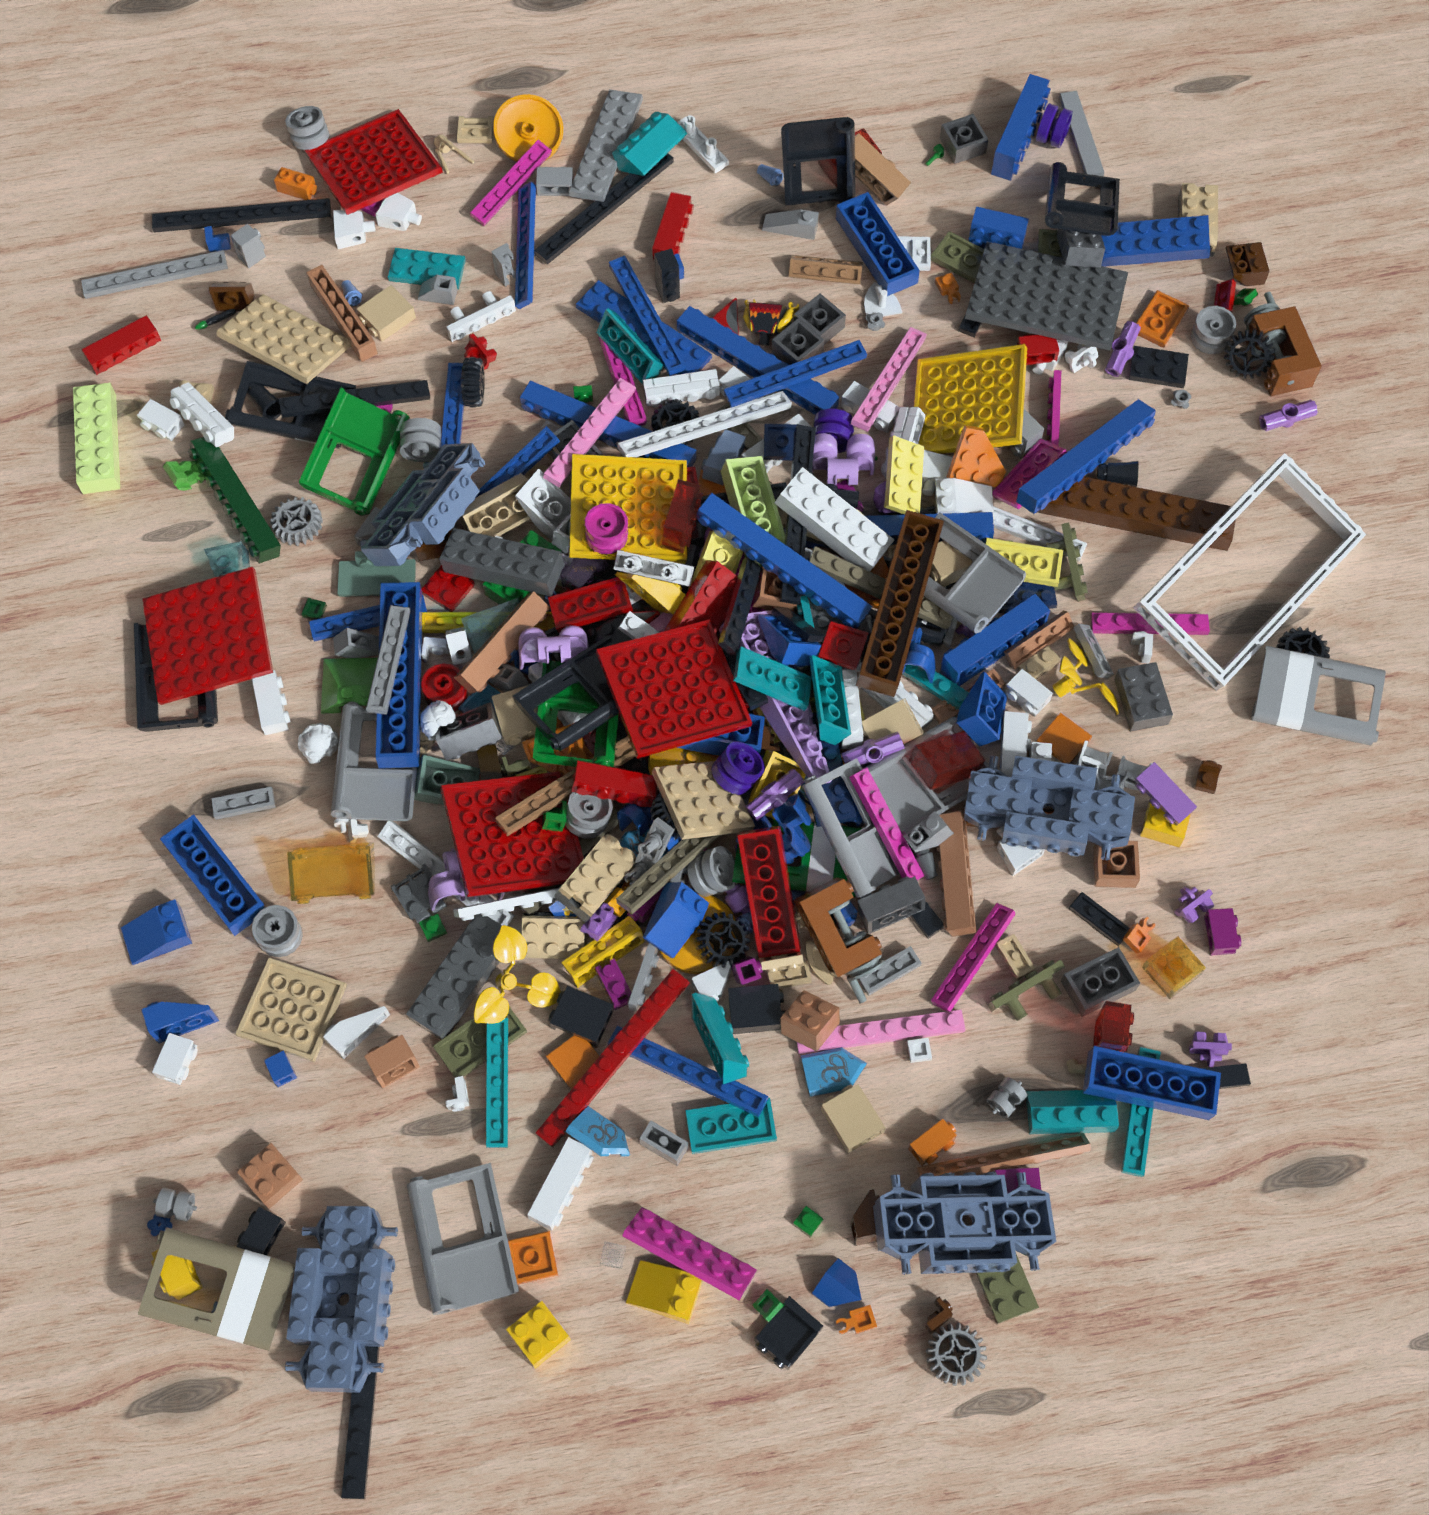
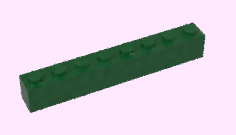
M204 437L191 440L190 449L188 450L190 458L195 460L198 471L205 476L208 487L213 489L216 500L220 501L223 506L224 513L231 518L234 529L239 531L240 538L243 543L247 544L250 555L253 558L255 557L258 564L279 557L281 548L279 541L220 447H215L211 442H207Z

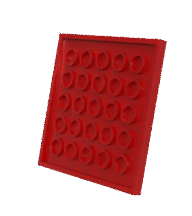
M399 109L328 139L317 148L305 150L306 156L346 215L443 173L440 164Z
M253 566L142 598L157 700L160 705L273 673L256 570Z
M710 619L596 650V655L637 759L752 726V720L737 684L733 681L734 677L722 648L718 645L719 641Z
M559 771L441 785L440 790L467 897L564 884L584 860L578 836L571 833L566 825L562 832L542 829L543 815L507 836L495 821V817L561 777ZM560 803L559 805H557V806H555V807H556V808H560V806H561L562 803Z

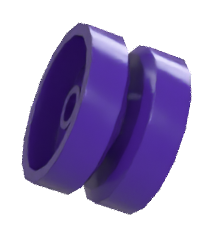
M1049 103L1041 119L1036 141L1045 144L1051 136V146L1060 149L1067 136L1073 111L1063 108L1058 115V106Z
M823 409L817 412L814 418L815 435L821 433L832 435L837 441V453L846 452L847 442L853 436L855 426L851 425L853 416L839 409Z
M741 742L730 743L712 765L713 777L724 790L737 795L745 794L760 778L765 769L763 759L759 753L751 746Z

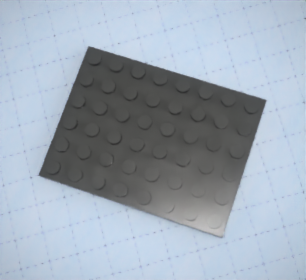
M986 242L965 319L1110 351L1128 272L1101 266V268L1065 266L1064 260L1061 257Z

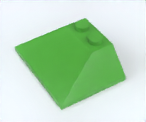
M378 658L324 659L321 714L341 713V706L348 702H356L360 706H367Z

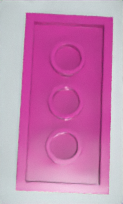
M1040 438L992 492L993 497L1016 509H1020L1021 505L1016 502L1019 488L1066 454V449Z

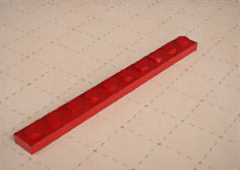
M674 969L670 971L536 1131L540 1138L552 1148L566 1133L569 1125L591 1103L690 984L686 978Z

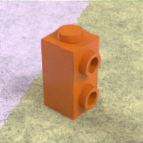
M284 167L280 168L274 179L277 192L300 199L310 200L317 191V185L313 176Z
M942 1119L909 1145L908 1150L921 1166L926 1162L930 1165L939 1157L937 1155L942 1150L946 1152L955 1145L956 1129L950 1122L946 1123Z

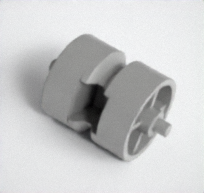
M1006 1077L998 1086L999 1091L994 1090L986 1099L989 1106L993 1109L992 1113L994 1115L998 1113L1000 1116L1008 1118L1016 1109L1015 1105H1020L1027 1097L1026 1091L1021 1086V1081L1016 1082L1012 1078Z
M162 1188L158 1198L153 1201V1203H156L155 1214L159 1217L171 1218L172 1215H175L176 1220L187 1222L191 1218L193 1210H197V1206H194L195 1194L181 1191L179 1194H176L174 1189Z

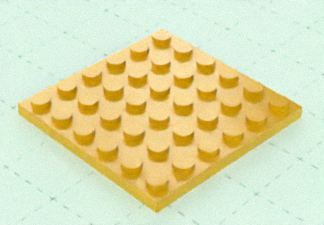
M1022 344L918 359L914 407H919L925 414L918 445L924 446V450L939 454L953 453L958 445L964 425L982 428L992 447L1022 444L1027 359L1026 345Z
M572 454L569 558L616 560L617 552L613 554L595 552L588 546L585 537V518L588 511L599 504L610 503L619 506L628 518V540L621 551L676 563H686L687 460Z

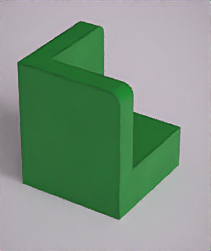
M562 801L560 808L554 807L543 814L542 829L563 831L566 823L567 801Z

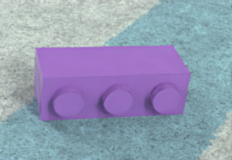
M1155 762L1134 780L1137 783L1135 787L1142 794L1146 793L1151 798L1149 801L1156 809L1161 808L1165 813L1163 816L1170 824L1175 823L1178 825L1197 808Z

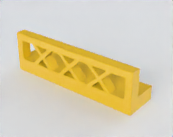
M628 916L606 931L598 941L593 940L562 961V965L570 974L575 986L579 988L597 975L595 967L600 965L601 968H604L610 964V960L615 959V961H618L644 943L645 939L643 938L642 930Z

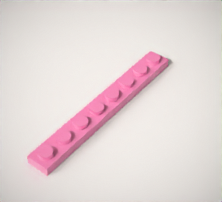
M912 327L909 328L854 415L851 425L866 432L869 431L925 341L926 333Z
M620 378L550 465L543 478L560 487L572 472V454L585 455L633 395L636 387Z
M962 1010L837 1026L818 1051L965 1032ZM797 1042L798 1054L816 1052Z

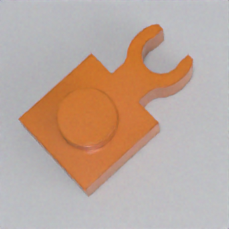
M952 273L935 278V284L941 295H948V302L950 304H953V297L957 298L958 302H960L959 285Z
M1149 917L1142 918L1139 924H1133L1123 938L1136 954L1141 953L1151 939L1147 933L1154 929L1155 923L1147 926L1146 921Z
M871 1305L849 1311V1319L839 1318L836 1321V1324L843 1322L846 1325V1328L840 1330L839 1334H845L852 1328H854L855 1334L877 1328Z

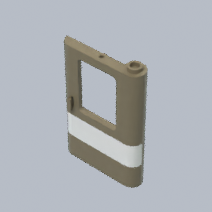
M167 1227L165 1231H160L156 1244H160L138 1315L269 1351L295 1271V1263ZM166 1256H177L220 1268L227 1272L214 1312H207L167 1301L154 1295Z

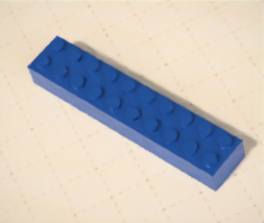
M420 582L381 583L379 651L390 605L410 608V615L387 715L377 713L376 761L378 768L419 767L422 644Z

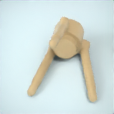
M438 135L434 139V145L436 146L434 151L438 154L446 174H449V170L441 153L455 150L470 163H474V160L453 145L444 135Z

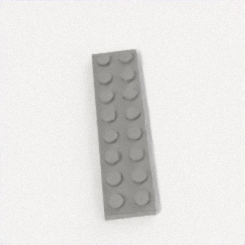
M609 89L570 188V197L604 202L617 169V161L614 160L612 152L629 137L643 101L642 94Z

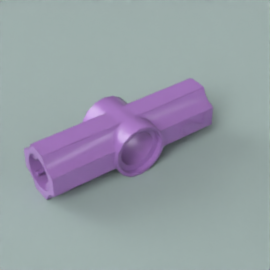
M1127 321L1120 336L1113 341V352L1105 368L1107 374L1114 377L1121 375L1126 361L1134 354L1132 347L1141 329L1139 324Z
M1311 399L1298 404H1285L1282 409L1260 415V427L1265 431L1282 426L1286 428L1291 427L1294 422L1316 416L1318 413L1317 405Z
M897 731L877 740L869 739L863 745L841 754L845 764L857 758L860 765H864L869 762L877 763L884 756L904 749V745ZM877 748L875 753L869 754L871 749Z
M791 769L779 780L773 781L763 788L762 793L745 806L748 813L758 821L771 809L785 803L788 796L804 783L803 778L795 769Z

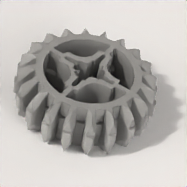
M295 496L292 501L287 498L286 503L280 502L281 507L275 506L276 512H272L270 523L272 531L278 539H281V542H288L290 546L294 542L297 546H299L300 542L306 545V540L313 541V536H318V530H322L321 524L323 519L321 511L310 499L306 501L302 497L298 500ZM308 515L311 516L309 523L306 522ZM284 520H287V526L285 528L282 527Z
M951 1323L947 1325L948 1331L941 1326L939 1328L941 1335L936 1332L932 1334L936 1341H928V1344L934 1347L926 1349L927 1354L933 1355L927 1358V1363H935V1365L930 1367V1370H939L936 1374L937 1379L942 1374L945 1375L943 1380L945 1384H947L949 1378H952L953 1386L957 1385V1379H960L961 1385L964 1386L966 1384L965 1377L972 1383L974 1381L972 1373L979 1377L981 1373L977 1368H985V1364L980 1362V1360L984 1361L987 1359L986 1355L980 1354V1352L986 1350V1346L979 1347L978 1345L983 1341L982 1337L975 1340L974 1337L977 1331L974 1330L970 1335L967 1333L969 1330L968 1325L965 1326L963 1331L961 1330L960 1323L956 1324V1330H953ZM949 1337V1351L938 1354L940 1343ZM956 1337L965 1339L972 1348L961 1346ZM953 1348L956 1349L957 1353H964L959 1357V1361L956 1356H949L954 1352ZM974 1354L972 1367L964 1372V1358ZM941 1361L951 1362L957 1373L945 1368Z

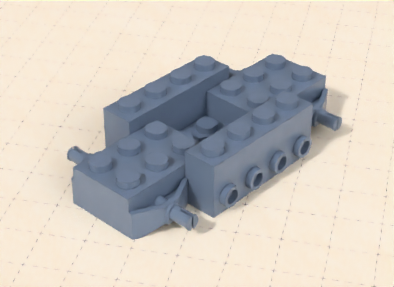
M474 444L443 445L431 462L423 463L424 470H414L405 479L371 523L376 529L369 540L363 539L360 542L362 552L371 560L374 566H400L405 563L408 555L416 547H421L423 542L425 544H439L444 540L445 535L455 526V522L465 513L466 508L475 500L476 495L480 492L470 476L477 471L478 467H484L485 461L481 458Z
M990 756L988 768L971 771L964 820L978 827V840H981L982 833V841L986 840L988 829L1004 826L1002 843H1006L1008 846L1016 847L1020 845L1026 846L1031 850L1045 849L1051 853L1064 852L1070 856H1084L1087 840L1101 846L1102 860L1105 858V852V860H1109L1112 848L1123 847L1128 844L1135 796H1131L1119 787L1120 775H1117V777L1116 774L1112 775L1111 786L1094 790L1097 768L1015 756L1012 777H1008L997 769L999 759L997 756H995L994 763V756ZM1050 806L1054 809V812L1046 814L1043 808Z
M974 1172L964 1173L963 1176H955V1173H945L942 1176L925 1173L910 1186L911 1191L901 1187L900 1175H891V1191L879 1197L873 1206L878 1251L899 1259L903 1275L912 1273L910 1260L917 1253L919 1254L921 1274L1006 1272L1017 1263L1016 1251L1029 1258L1030 1271L1040 1270L1038 1263L1040 1253L1057 1242L1050 1195L1045 1191L1027 1185L1025 1172L1016 1174L1018 1187L1009 1194H1007L1005 1175H997L996 1172H987L984 1175H976ZM963 1215H967L971 1218V1226H967L963 1223Z
M327 1206L317 1226L302 1227V1230H304L302 1231V1236H315L321 1250L319 1248H297L286 1339L296 1345H308L309 1347L301 1361H287L285 1370L299 1371L305 1388L311 1392L360 1393L368 1374L371 1372L383 1373L384 1371L382 1369L384 1368V1363L369 1362L364 1346L384 1347V1342L388 1338L386 1322L391 1312V1306L388 1303L389 1295L393 1292L391 1274L395 1270V1259L384 1249L378 1248L385 1236L397 1237L398 1233L396 1232H398V1228L383 1226L379 1212L369 1206ZM348 1294L350 1297L349 1302L341 1306L339 1302L341 1296Z

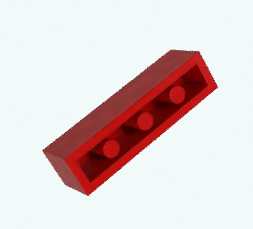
M674 192L670 193L652 247L654 260V253L671 248L674 254H680L679 245L684 242V230L688 229L690 220L688 217L689 214H693L694 210L691 196Z
M146 315L81 350L96 375L133 355L139 354L150 346H154L161 339L157 329Z
M577 761L571 792L578 793L579 795L596 796L600 799L616 800L620 803L637 804L640 807H651L656 797L657 784L653 775Z

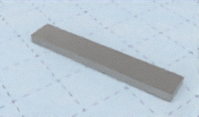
M1077 91L1060 93L1059 98L1062 107L1073 111L1069 128L1084 173L1104 176V169Z
M390 605L366 706L367 712L387 715L410 615V608Z

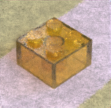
M1179 936L1148 958L1142 967L1169 999L1200 977L1206 969Z

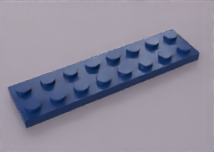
M598 280L576 303L578 310L598 323L601 322L607 308L613 310L637 334L643 343L649 347L652 353L660 359L627 298ZM662 322L686 364V370L676 374L700 372L712 359V354Z

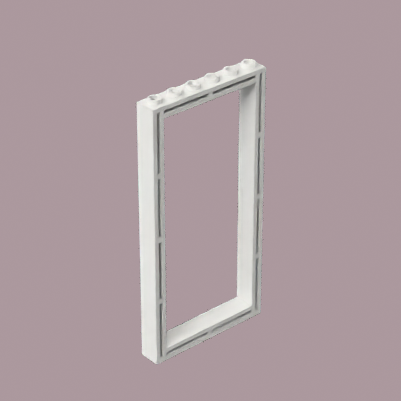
M1284 453L1133 608L1217 691L1229 682L1366 534L1359 525L1349 518L1345 511L1335 504L1332 498L1328 497L1321 490L1318 484L1308 477L1305 471L1301 470L1294 463L1291 457ZM1279 475L1343 541L1235 656L1221 668L1156 601Z

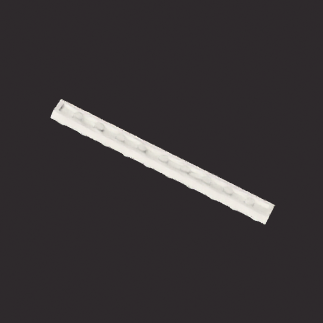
M781 391L732 408L619 442L617 449L623 457L636 458L790 409L792 402Z

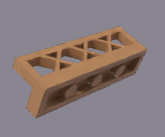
M792 255L789 277L860 284L863 262Z

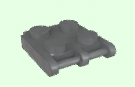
M423 864L422 868L412 875L410 873L406 875L407 878L398 884L391 885L393 892L411 920L416 919L417 923L431 917L428 911L431 909L428 889L429 881L433 874L426 864ZM447 897L438 901L435 910H433L434 914L447 906L444 902Z

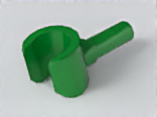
M937 144L933 148L935 154L925 163L926 166H929L935 159L944 156V147L941 144Z

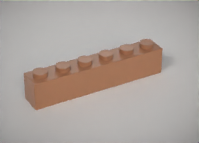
M320 265L306 272L311 288L344 337L347 338L361 362L378 354L373 338L324 266Z
M534 591L527 594L454 678L470 694L482 692L488 685L486 683L487 680L494 678L500 670L498 668L501 664L504 665L511 659L512 656L510 654L513 650L519 649L518 640L522 631L526 628L534 627L538 622L541 623L548 616L546 612L550 607Z
M961 811L941 814L940 817L954 833L937 846L938 853L941 855L938 866L943 877L940 880L941 891L944 892L942 908L943 911H946V918L943 919L944 929L952 937L976 933L966 821Z

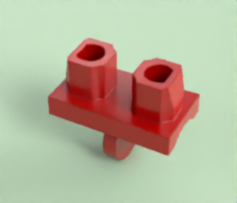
M474 333L469 334L470 340L465 347L464 357L481 358L484 363V370L488 369L489 363L496 360L497 352L494 349H486L488 343L484 336L476 337Z

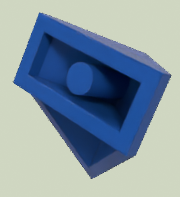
M839 1258L826 1271L812 1292V1295L828 1307L862 1300L856 1271Z

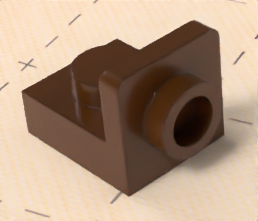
M764 726L761 755L764 756L766 750L781 754V747H774L775 734H771L772 727Z
M1212 760L1202 761L1198 768L1194 789L1214 794L1222 765Z
M940 1296L935 1299L934 1303L941 1312L935 1311L927 1317L929 1322L926 1323L925 1328L930 1334L953 1316L951 1312L953 1310L952 1306L946 1299L942 1300Z

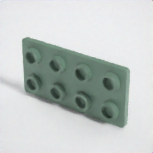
M355 551L356 561L339 562L337 594L339 597L380 596L381 583L415 582L416 560L406 559L405 563L400 566H374L362 551Z

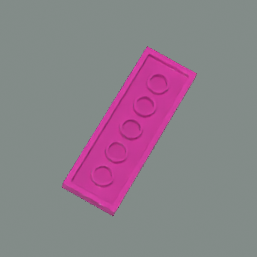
M641 1207L622 1235L624 1238L737 1300L741 1299L757 1269L749 1264L740 1261L729 1253L718 1249L709 1242L696 1237L689 1231H685Z

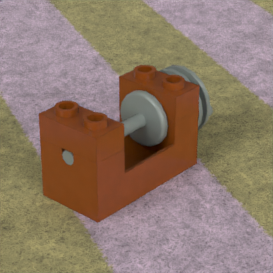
M1266 292L1264 297L1267 304L1252 309L1244 318V324L1250 333H1252L1253 329L1257 330V335L1263 331V338L1267 335L1270 337L1267 343L1270 341L1274 343L1270 348L1275 349L1274 354L1277 360H1273L1271 367H1269L1268 374L1264 380V387L1269 391L1270 396L1313 387L1322 365L1296 306L1280 309L1275 303L1271 292ZM1255 342L1257 350L1263 349L1259 343Z
M836 877L794 899L793 902L828 971L835 977H840L844 974L848 975L847 980L861 1004L867 1001L857 979L874 972L885 964L884 959H880L882 957L880 950L882 945L877 937H873V935L867 934L865 931L852 934L841 909L850 903V899L854 898L852 895L854 890L848 880L845 881L843 878ZM830 914L834 915L845 939L842 940Z

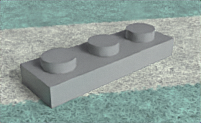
M1076 625L1074 627L1076 638L1084 648V654L1092 665L1093 673L1100 678L1108 679L1113 676L1114 673L1090 625Z
M272 787L212 798L213 814L216 820L276 808Z
M910 946L885 960V964L882 967L859 978L858 981L869 996L920 967L922 963Z

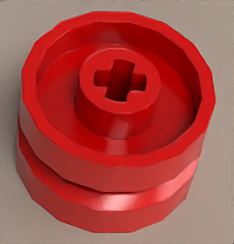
M442 663L434 665L426 671L421 685L428 706L432 702L440 700L451 705L454 712L459 710L458 708L468 696L467 690L454 678L460 671L459 668L451 664Z

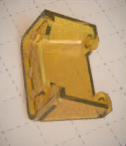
M373 842L294 848L287 852L291 901H297V904L310 903V899L316 897L355 895L359 896V899H370L371 895L375 894V853Z

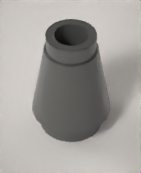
M929 849L914 854L926 880L938 876L933 853H930Z

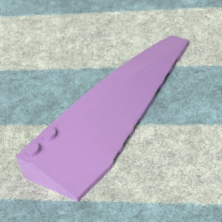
M772 610L749 613L739 648L742 646L777 662L778 660L771 655L758 620L759 614L773 616L771 614ZM723 623V624L721 625V627L718 629L719 632H720V634H721V632H722V628H723L724 623ZM788 665V667L797 670L796 665ZM766 695L768 703L760 706V709L808 778L813 775L818 778L828 773L829 769L826 758L822 757L821 753L823 749L822 744L818 742L816 736L818 730L816 724H813L811 719L813 713L810 703L808 708L803 711Z

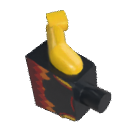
M753 299V302L745 300L746 307L743 319L747 328L753 334L759 335L758 345L769 346L770 336H777L785 330L794 314L800 308L799 304L793 307L792 302L788 303L789 309H787L782 304L756 303L755 299Z

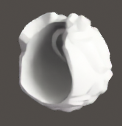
M437 700L427 706L421 713V731L429 740H436V732L440 726H447V724L455 721L456 714L451 705L445 701Z
M322 723L307 726L298 737V748L310 764L321 762V759L325 756L331 757L339 744L337 733L329 725Z

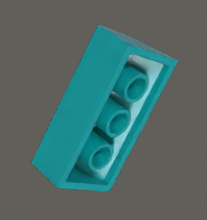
M654 112L622 144L618 145L617 149L612 152L614 160L617 161L619 171L644 176L687 135V132L669 114Z
M607 308L596 332L598 336L642 385L643 380L657 378L664 366L660 359L652 353L649 347L643 343L616 312Z
M811 655L809 657L820 740L836 745L851 735L842 668Z
M693 993L692 1020L722 1083L726 1084L747 1077L748 1058L746 1055H742L738 1038L733 1036L732 1025L729 1021L726 1022L723 1006L718 1005L713 997Z
M1083 1090L1026 1091L1029 1135L1112 1133L1119 1127L1118 1110L1115 1100L1083 1094Z

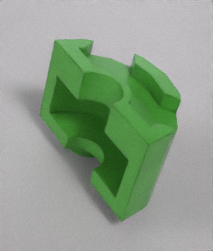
M169 461L163 465V469L178 490L192 489L191 485L198 481L202 483L205 480L203 473L201 474L198 471L195 461H182L179 464L177 461Z

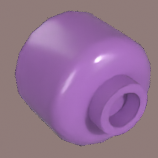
M738 883L733 889L726 891L725 901L733 913L741 912L745 914L751 911L746 885Z

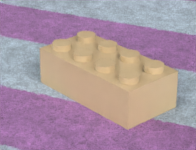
M520 473L476 497L466 508L465 513L459 517L464 530L495 537L529 520L530 517L515 497L529 479Z

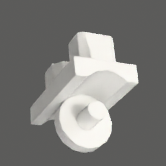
M1079 344L1077 352L1069 350L1065 353V361L1070 364V371L1075 373L1085 366L1089 368L1096 366L1095 359L1098 358L1099 354L1096 347Z
M337 818L334 820V826L340 828L341 833H346L348 828L349 843H355L357 838L367 837L368 825L357 824L356 819Z

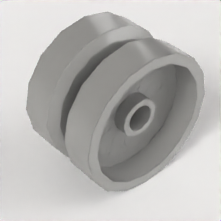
M300 107L286 117L285 122L292 143L298 149L310 150L323 145L330 136L322 110L318 107Z
M1208 306L1202 309L1196 317L1191 333L1194 346L1203 353L1218 354L1223 352L1225 347H1228V340H1232L1231 337L1236 329L1237 323L1234 315L1229 310L1219 306Z
M413 418L403 422L400 426V454L414 462L432 461L441 448L440 425L427 418Z
M572 792L568 800L565 825L568 830L574 835L585 839L601 835L606 829L613 808L611 799H600L596 796L579 795Z
M717 846L702 851L688 864V877L697 893L708 897L735 887L737 883L732 882L735 859L731 852L725 847Z
M280 905L268 906L261 910L254 918L252 924L253 936L261 949L269 956H288L300 946L303 938L302 927L293 911L287 907Z

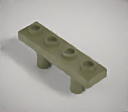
M1069 523L1061 524L1064 535L1063 540L1047 543L1046 547L1060 549L1067 553L1071 574L1070 576L1059 578L1058 587L1054 588L1055 591L1072 587L1079 602L1086 600L1085 593H1088L1086 582H1082L1081 575H1084L1082 564L1078 563V557H1081L1079 546H1075L1074 540L1077 539L1075 528H1071Z
M1051 960L1042 966L1044 970L1040 973H1037L1035 970L1025 976L1027 979L1025 982L1020 984L1017 981L1008 987L1010 991L1003 994L1000 991L992 996V1002L987 1004L992 1012L1002 1005H1007L1017 1021L1028 1014L1018 1000L1019 995L1039 983V985L1042 984L1051 1000L1058 997L1062 992L1052 977H1054L1053 974L1063 969L1065 965L1061 960L1056 963Z

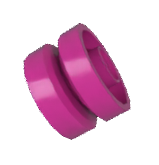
M604 503L594 506L588 511L585 518V537L588 546L601 554H613L625 546L628 540V518L619 506Z

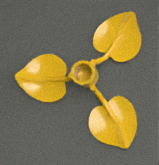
M1067 639L1070 650L1077 658V664L1073 666L1066 656L1062 657L1059 672L1065 674V676L1052 685L1056 694L1062 698L1069 692L1073 695L1079 691L1098 688L1115 708L1116 715H1118L1117 699L1103 682L1101 684L1096 683L1074 688L1076 684L1082 685V680L1076 669L1082 663L1085 667L1089 663L1083 650L1072 639Z
M502 925L494 940L493 954L495 958L501 963H511L495 979L498 990L495 987H489L480 993L474 1007L475 1023H498L505 1019L509 1011V1003L503 998L505 995L504 990H511L515 986L530 989L527 993V1000L535 1007H549L557 1003L561 990L557 980L551 974L545 972L538 973L532 977L531 985L518 983L516 977L509 973L515 965V960L523 959L527 953L526 940L512 927Z

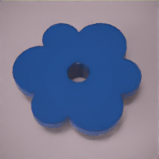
M154 1214L153 1219L147 1223L148 1229L151 1230V1235L159 1236L160 1231H165L166 1227L172 1228L171 1218L159 1217Z

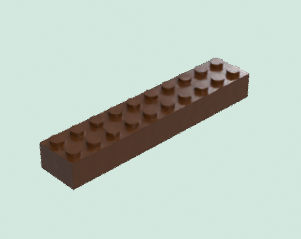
M1083 477L1080 482L1074 483L1068 491L1062 492L1056 500L1049 502L1043 510L1040 509V513L1195 544L1231 506ZM1236 519L1209 548L1228 551L1233 540Z
M906 510L856 686L895 697L942 531L943 520Z

